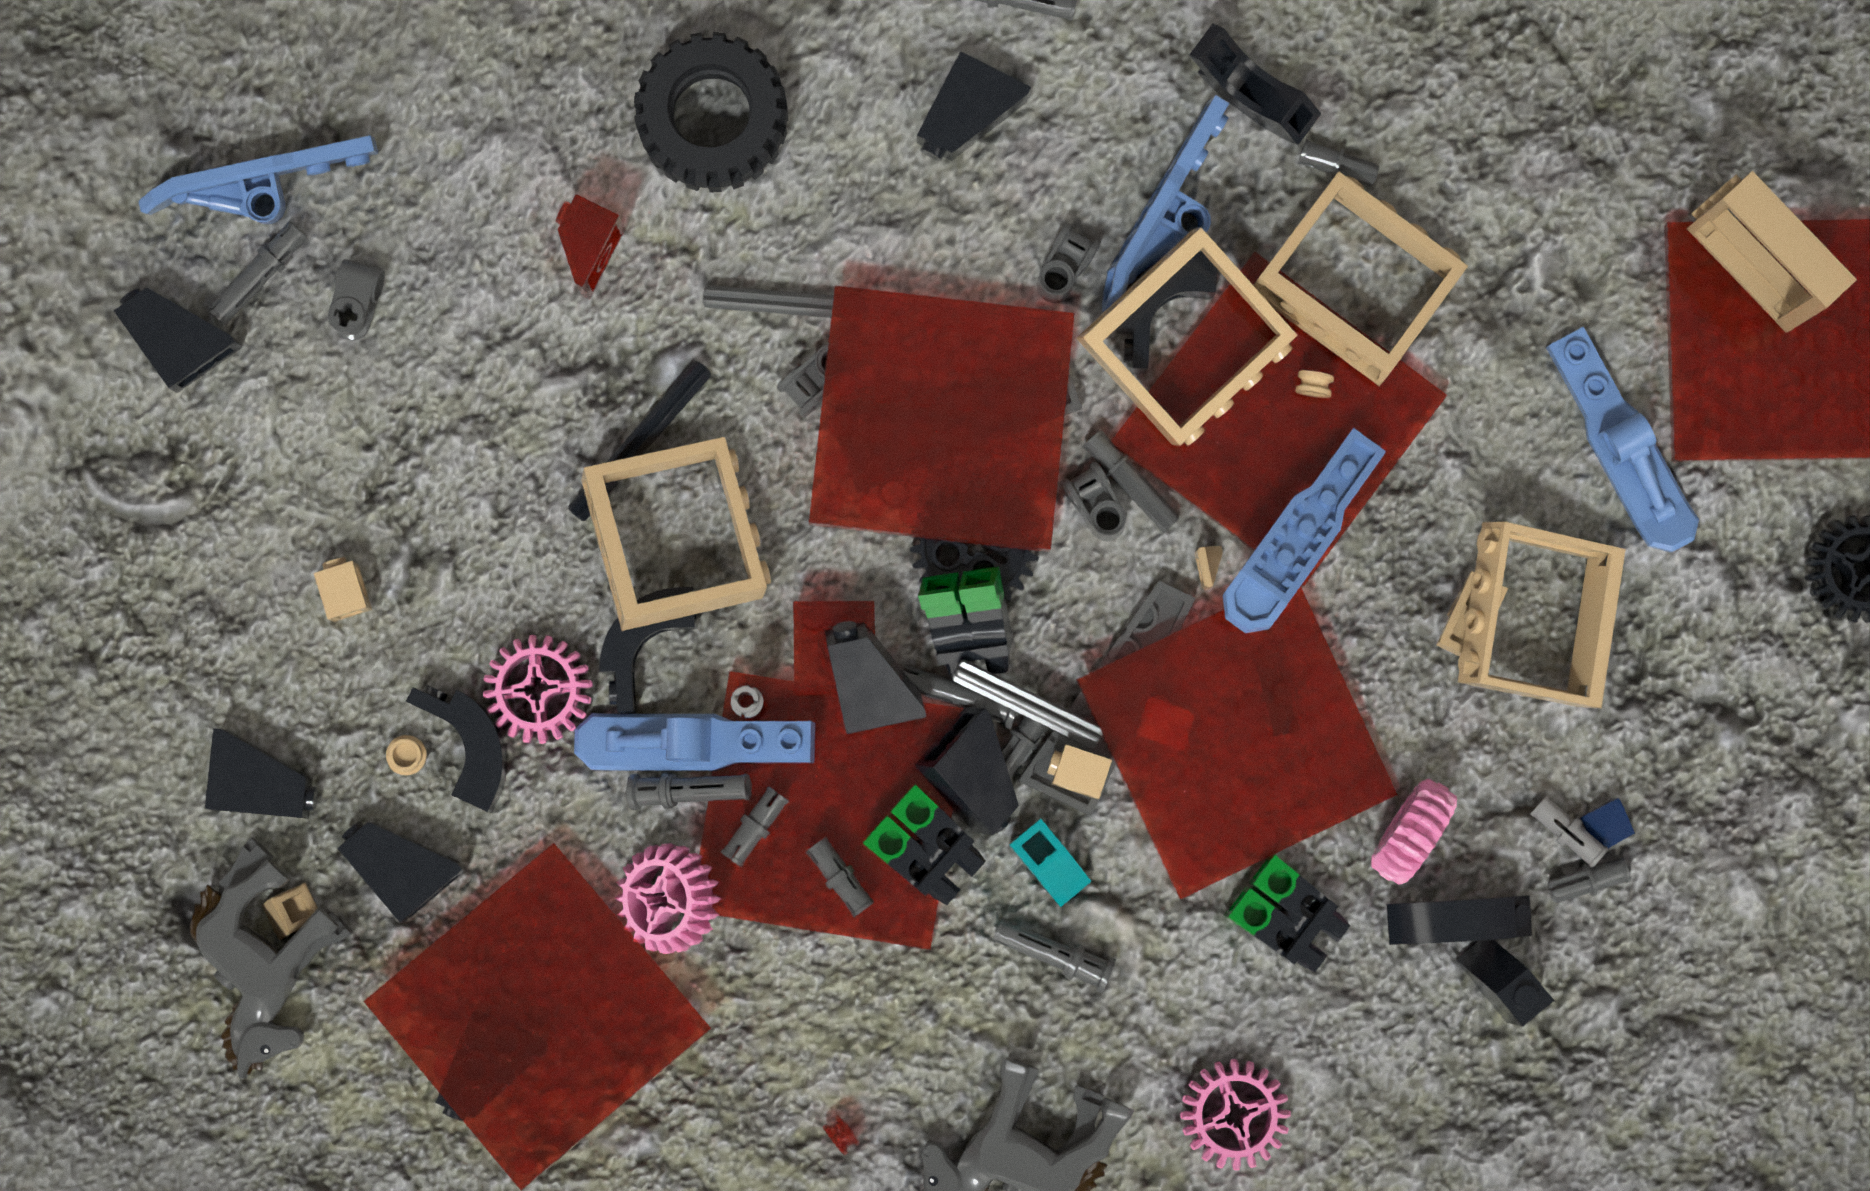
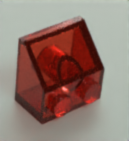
M575 194L571 203L565 201L557 215L556 223L560 224L557 230L574 282L582 296L590 300L626 229L618 214Z
M793 601L794 695L838 694L825 630L832 629L833 626L841 622L852 621L856 624L865 622L875 635L874 601Z

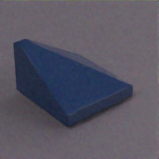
M1613 798L1579 818L1583 822L1582 824L1586 831L1607 848L1635 834L1619 798Z

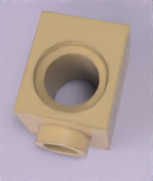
M345 557L337 558L323 563V570L313 573L328 620L336 622L372 610L357 563L353 561L347 562Z
M1064 745L1062 752L1054 750L1047 773L1054 776L1052 785L1098 800L1112 760Z

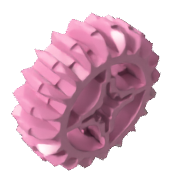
M530 635L528 639L529 648L525 649L520 639L513 641L517 651L514 655L505 647L500 649V654L507 660L503 665L498 661L491 660L489 665L499 670L497 677L492 675L484 676L485 682L495 684V690L484 691L483 697L486 699L496 698L497 703L490 705L487 708V712L489 714H496L500 711L503 713L495 722L499 728L504 727L508 722L512 723L508 730V736L514 738L522 728L524 729L523 742L530 743L533 733L537 732L539 743L546 744L548 740L547 731L551 730L555 739L560 740L563 738L562 731L559 728L560 725L564 724L572 732L576 729L575 723L569 719L573 714L581 719H585L587 714L583 710L578 709L577 706L579 702L591 704V697L580 694L581 689L593 687V682L591 680L580 681L579 676L586 674L589 668L586 664L576 668L573 666L581 657L577 651L572 652L567 657L564 656L568 649V643L561 641L557 648L552 650L553 637L546 636L543 646L539 647L537 636ZM541 656L558 661L567 672L569 680H549L545 675ZM529 659L526 679L519 684L506 687L513 669L524 660ZM537 677L542 679L541 683L544 685L558 687L542 692L539 702L534 700L535 695L519 692L534 687ZM570 692L564 709L556 717L547 721L550 700L556 695ZM507 699H527L531 704L535 723L526 722L519 718L512 711Z
M1426 779L1420 782L1412 793L1408 795L1406 801L1401 805L1386 828L1372 855L1371 867L1378 871L1380 876L1400 885L1408 882L1416 871L1420 869L1425 859L1428 858L1430 852L1436 846L1439 838L1443 835L1457 807V796L1448 791L1449 788L1439 782L1436 783L1431 779Z
M666 843L661 844V846L647 847V849H644V852L632 856L633 863L623 867L627 878H621L616 882L623 889V894H619L614 899L623 903V909L617 915L626 917L628 920L623 930L628 932L635 931L633 942L645 943L646 950H659L660 953L670 954L675 951H687L692 945H698L703 941L702 934H707L713 930L709 920L715 919L719 914L712 908V905L722 898L713 895L712 888L719 882L714 879H708V874L712 867L700 865L702 855L697 853L690 854L689 847ZM664 867L662 875L657 877L655 884H651L655 874ZM680 913H684L680 924L672 930L673 922L678 921Z
M1231 1059L1229 1063L1230 1072H1225L1222 1063L1217 1061L1214 1063L1216 1076L1211 1077L1206 1069L1200 1071L1201 1077L1206 1081L1202 1087L1193 1080L1189 1082V1087L1198 1092L1196 1097L1182 1096L1184 1103L1193 1105L1192 1111L1184 1110L1180 1112L1181 1119L1193 1120V1124L1182 1129L1183 1134L1192 1135L1197 1133L1198 1137L1192 1140L1190 1147L1196 1150L1205 1144L1207 1147L1203 1151L1201 1158L1204 1161H1208L1214 1153H1217L1216 1166L1218 1168L1225 1166L1227 1157H1231L1233 1170H1240L1241 1157L1246 1158L1250 1168L1256 1167V1160L1253 1154L1259 1152L1264 1160H1269L1271 1158L1270 1153L1264 1148L1269 1142L1277 1149L1282 1146V1143L1273 1137L1274 1132L1288 1133V1127L1277 1124L1278 1118H1289L1291 1116L1289 1110L1277 1108V1105L1285 1103L1288 1097L1286 1094L1273 1096L1272 1092L1281 1085L1279 1080L1274 1079L1266 1085L1263 1083L1269 1074L1267 1069L1262 1068L1256 1076H1252L1254 1071L1253 1062L1247 1061L1243 1072H1239L1238 1060ZM1230 1081L1250 1083L1261 1092L1264 1098L1256 1101H1240ZM1219 1086L1222 1099L1221 1107L1217 1112L1202 1119L1203 1106L1208 1095ZM1228 1095L1231 1101L1237 1104V1108L1241 1109L1244 1107L1247 1109L1245 1114L1240 1116L1241 1123L1239 1125L1242 1134L1239 1128L1233 1125V1121L1229 1120L1226 1122L1223 1119L1225 1115L1230 1113L1229 1106L1231 1104ZM1268 1110L1264 1130L1251 1143L1248 1128L1250 1121L1255 1116L1260 1115L1261 1112ZM1214 1128H1230L1238 1141L1239 1147L1221 1146L1212 1141L1206 1131Z

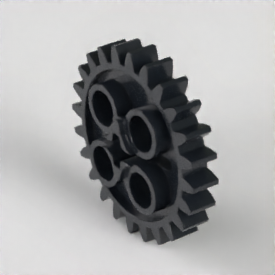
M969 481L967 492L964 493L961 492L956 484H953V496L950 498L942 491L937 492L940 504L936 506L927 501L925 507L930 513L929 517L916 516V521L923 526V530H914L910 534L913 538L920 540L919 545L909 548L910 553L921 555V559L912 564L913 569H925L926 571L919 582L922 583L923 577L957 572L961 581L964 571H971L979 563H987L992 567H999L1005 600L1008 602L1012 601L1009 589L1013 587L1023 591L1025 587L1019 580V577L1032 578L1034 574L1025 566L1026 563H1035L1039 560V557L1030 553L1029 549L1039 546L1040 540L1028 538V534L1037 529V525L1032 523L1024 524L1023 522L1029 515L1030 510L1024 509L1019 512L1015 510L1019 501L1017 496L1008 502L1003 500L1005 495L1004 487L998 490L996 495L990 494L989 482L984 484L981 492H976L973 481ZM967 509L975 513L977 524L970 530H963L956 526L954 516L960 510ZM999 527L1007 528L1013 535V542L1006 548H999L993 545L990 540V534L994 529ZM949 529L968 541H973L975 537L981 538L982 548L1005 557L1007 563L1004 565L1000 564L981 552H976L974 556H969L967 554V545L944 536L942 530ZM944 545H951L959 552L958 561L951 566L942 565L936 558L937 550ZM939 586L935 590L949 588V586Z

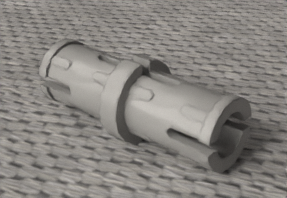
M744 685L734 691L731 697V706L737 715L751 718L761 711L764 699L757 688L753 687L752 689L749 685ZM745 696H753L754 704L743 708L740 703L741 699Z
M1548 795L1530 813L1531 816L1539 820L1558 837L1556 839L1558 844L1561 846L1566 844L1587 862L1591 868L1609 850L1581 826L1583 822L1578 817L1575 819L1570 817ZM1555 819L1559 820L1565 827H1567L1568 830H1570L1581 841H1583L1584 844H1581L1578 840H1576L1567 830L1560 826L1555 821Z

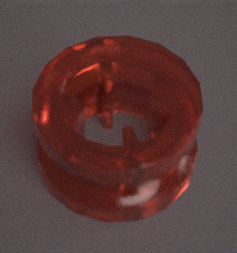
M839 1114L835 1117L834 1124H825L823 1126L826 1134L844 1156L848 1153L850 1145L858 1146L860 1144L857 1136Z

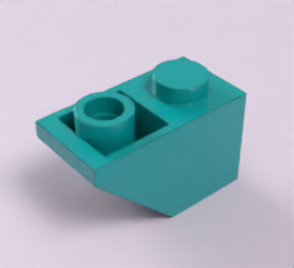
M1042 819L1035 822L1009 844V847L1060 907L1091 882Z

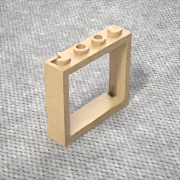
M1753 171L1743 179L1737 174L1734 175L1692 213L1696 220L1687 230L1786 333L1829 307L1857 280ZM1728 209L1749 229V231L1728 211ZM1752 234L1772 253V255L1752 236ZM1775 258L1796 278V280L1775 260ZM1798 282H1799L1808 292H1806V291L1798 284Z
M1338 172L1260 275L1254 287L1276 311L1380 386L1454 287L1468 265L1461 261L1460 256L1455 251L1442 247L1429 238L1428 233L1421 226L1414 223L1410 224L1399 216L1391 204L1384 200H1378L1365 191L1363 185L1358 180ZM1333 199L1340 202L1443 278L1442 282L1389 354L1278 273Z
M1200 227L1192 229L1076 339L1172 445L1180 446L1182 443H1185L1188 446L1203 434L1205 429L1202 425L1212 415L1219 418L1232 407L1234 401L1231 398L1242 387L1247 391L1263 377L1264 374L1260 371L1271 360L1274 363L1279 362L1292 350L1293 347L1289 343L1298 335ZM1201 250L1276 336L1178 426L1103 341Z
M725 437L584 467L581 482L622 631L763 599L767 588L766 584L771 583L770 572L766 561L759 560L756 547L760 546L758 529L755 523L749 524L746 510L750 508L747 490L745 486H738L735 475L736 472H739L738 458L734 449H728ZM715 459L748 579L637 604L605 483Z
M1482 522L1481 532L1477 539L1478 554L1476 567L1471 578L1472 592L1469 612L1464 621L1466 631L1463 650L1458 660V683L1575 707L1602 708L1626 549L1509 522ZM1509 541L1587 558L1567 691L1489 675Z

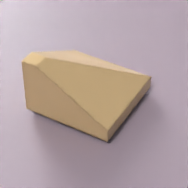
M1222 546L1201 547L1194 553L1201 588L1204 590H1209L1214 585L1223 554Z

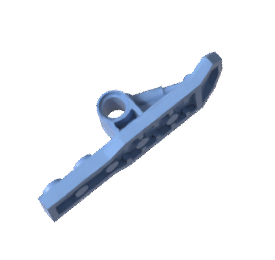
M1217 95L1206 103L1177 155L1109 267L1102 295L1103 312L1127 291V286L1133 283L1137 276L1152 265H1155L1189 233L1181 225L1183 213L1192 214L1198 222V228L1201 227L1205 232L1209 230L1211 218L1208 210L1197 201L1180 192L1179 189L1189 171L1192 169L1196 172L1204 162L1209 151L1203 147L1209 137L1212 135L1216 138L1229 118L1223 114L1229 103Z
M369 135L172 177L149 191L138 201L140 211L152 215L174 202L180 205L187 203L209 207V210L243 215L263 224H273L283 217L286 210L279 176L302 170L307 171V176L323 174L331 171L330 164L344 161L347 167L370 163L369 156L378 154L374 137ZM263 195H270L275 202L273 212L267 216H260L255 209L257 199Z
M1582 327L1546 347L1548 353L1584 416L1586 438L1635 528L1647 546L1671 553L1694 541L1699 518L1686 500L1661 455L1650 424L1641 413H1638L1636 409L1622 398L1585 328Z
M1355 428L1351 430L1312 486L1292 498L1223 593L1226 620L1244 633L1270 629L1341 530L1346 507L1386 453L1384 449Z
M592 713L575 729L574 753L591 770L718 771L735 763H814L815 722L732 721L718 714Z

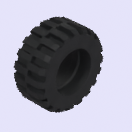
M702 32L690 34V41L681 44L680 40L677 39L668 44L670 50L664 55L658 52L650 60L652 64L650 70H643L639 79L640 89L639 92H635L634 97L636 128L643 147L657 169L661 168L665 172L666 177L673 182L681 181L685 183L686 188L698 191L700 187L708 188L710 193L722 192L721 187L732 186L733 190L743 187V181L752 177L756 180L764 173L763 168L768 163L773 164L778 157V149L780 144L785 142L787 135L786 126L787 121H789L785 90L775 66H771L768 63L767 56L758 48L755 50L751 49L748 41L736 37L734 41L726 38V33L713 32L712 38H703ZM721 79L735 84L742 90L749 104V119L746 128L736 139L722 146L701 147L694 145L680 134L675 124L674 108L678 98L689 86L702 80Z

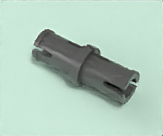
M768 786L750 814L742 816L740 819L742 825L720 852L742 867L744 861L762 837L766 839L770 834L767 829L789 801L782 795H778V792Z
M827 837L806 851V854L809 855L826 878V886L829 890L832 888L835 890L853 917H856L874 903V900L853 874L855 870L852 865H846Z

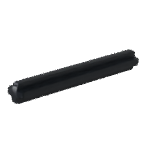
M694 361L607 462L643 455L711 377L710 370L701 362ZM621 480L605 483L607 494H609ZM584 489L568 507L569 511L581 521H586L590 516Z

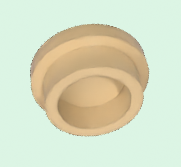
M402 735L392 740L386 751V760L389 767L395 773L409 776L416 774L424 767L427 760V750L418 738Z

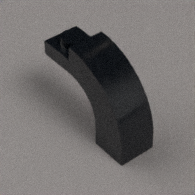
M1212 23L1189 54L1200 68L1197 73L1220 96L1254 122L1287 141L1299 145L1321 115V112L1303 91L1279 81L1261 69L1240 49L1226 30Z
M1198 252L1116 329V334H1132V339H1124L1123 363H1130L1131 374H1146L1148 371L1151 321L1155 313L1163 305L1179 298H1214L1217 286V268L1203 252ZM1146 270L1137 280H1139L1148 270Z
M692 586L658 590L639 598L637 604L693 592L695 589ZM696 614L624 631L621 630L617 617L605 637L599 661L600 673L616 675L615 681H609L610 705H617V712L636 713L635 663L642 647L651 638L663 632L697 630Z
M426 684L423 691L413 687L406 702L447 721L458 731L463 740L465 764L451 795L479 809L493 813L504 788L507 773L506 747L499 727L496 726L493 717L479 702L459 690L455 691L449 704L445 702L448 694Z
M1529 895L1386 904L1389 945L1480 941L1532 936V915Z

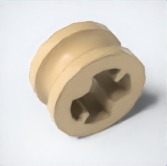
M1307 370L1298 372L1301 384L1296 386L1295 392L1312 397H1331L1332 391L1329 390L1328 385L1334 382L1333 375Z

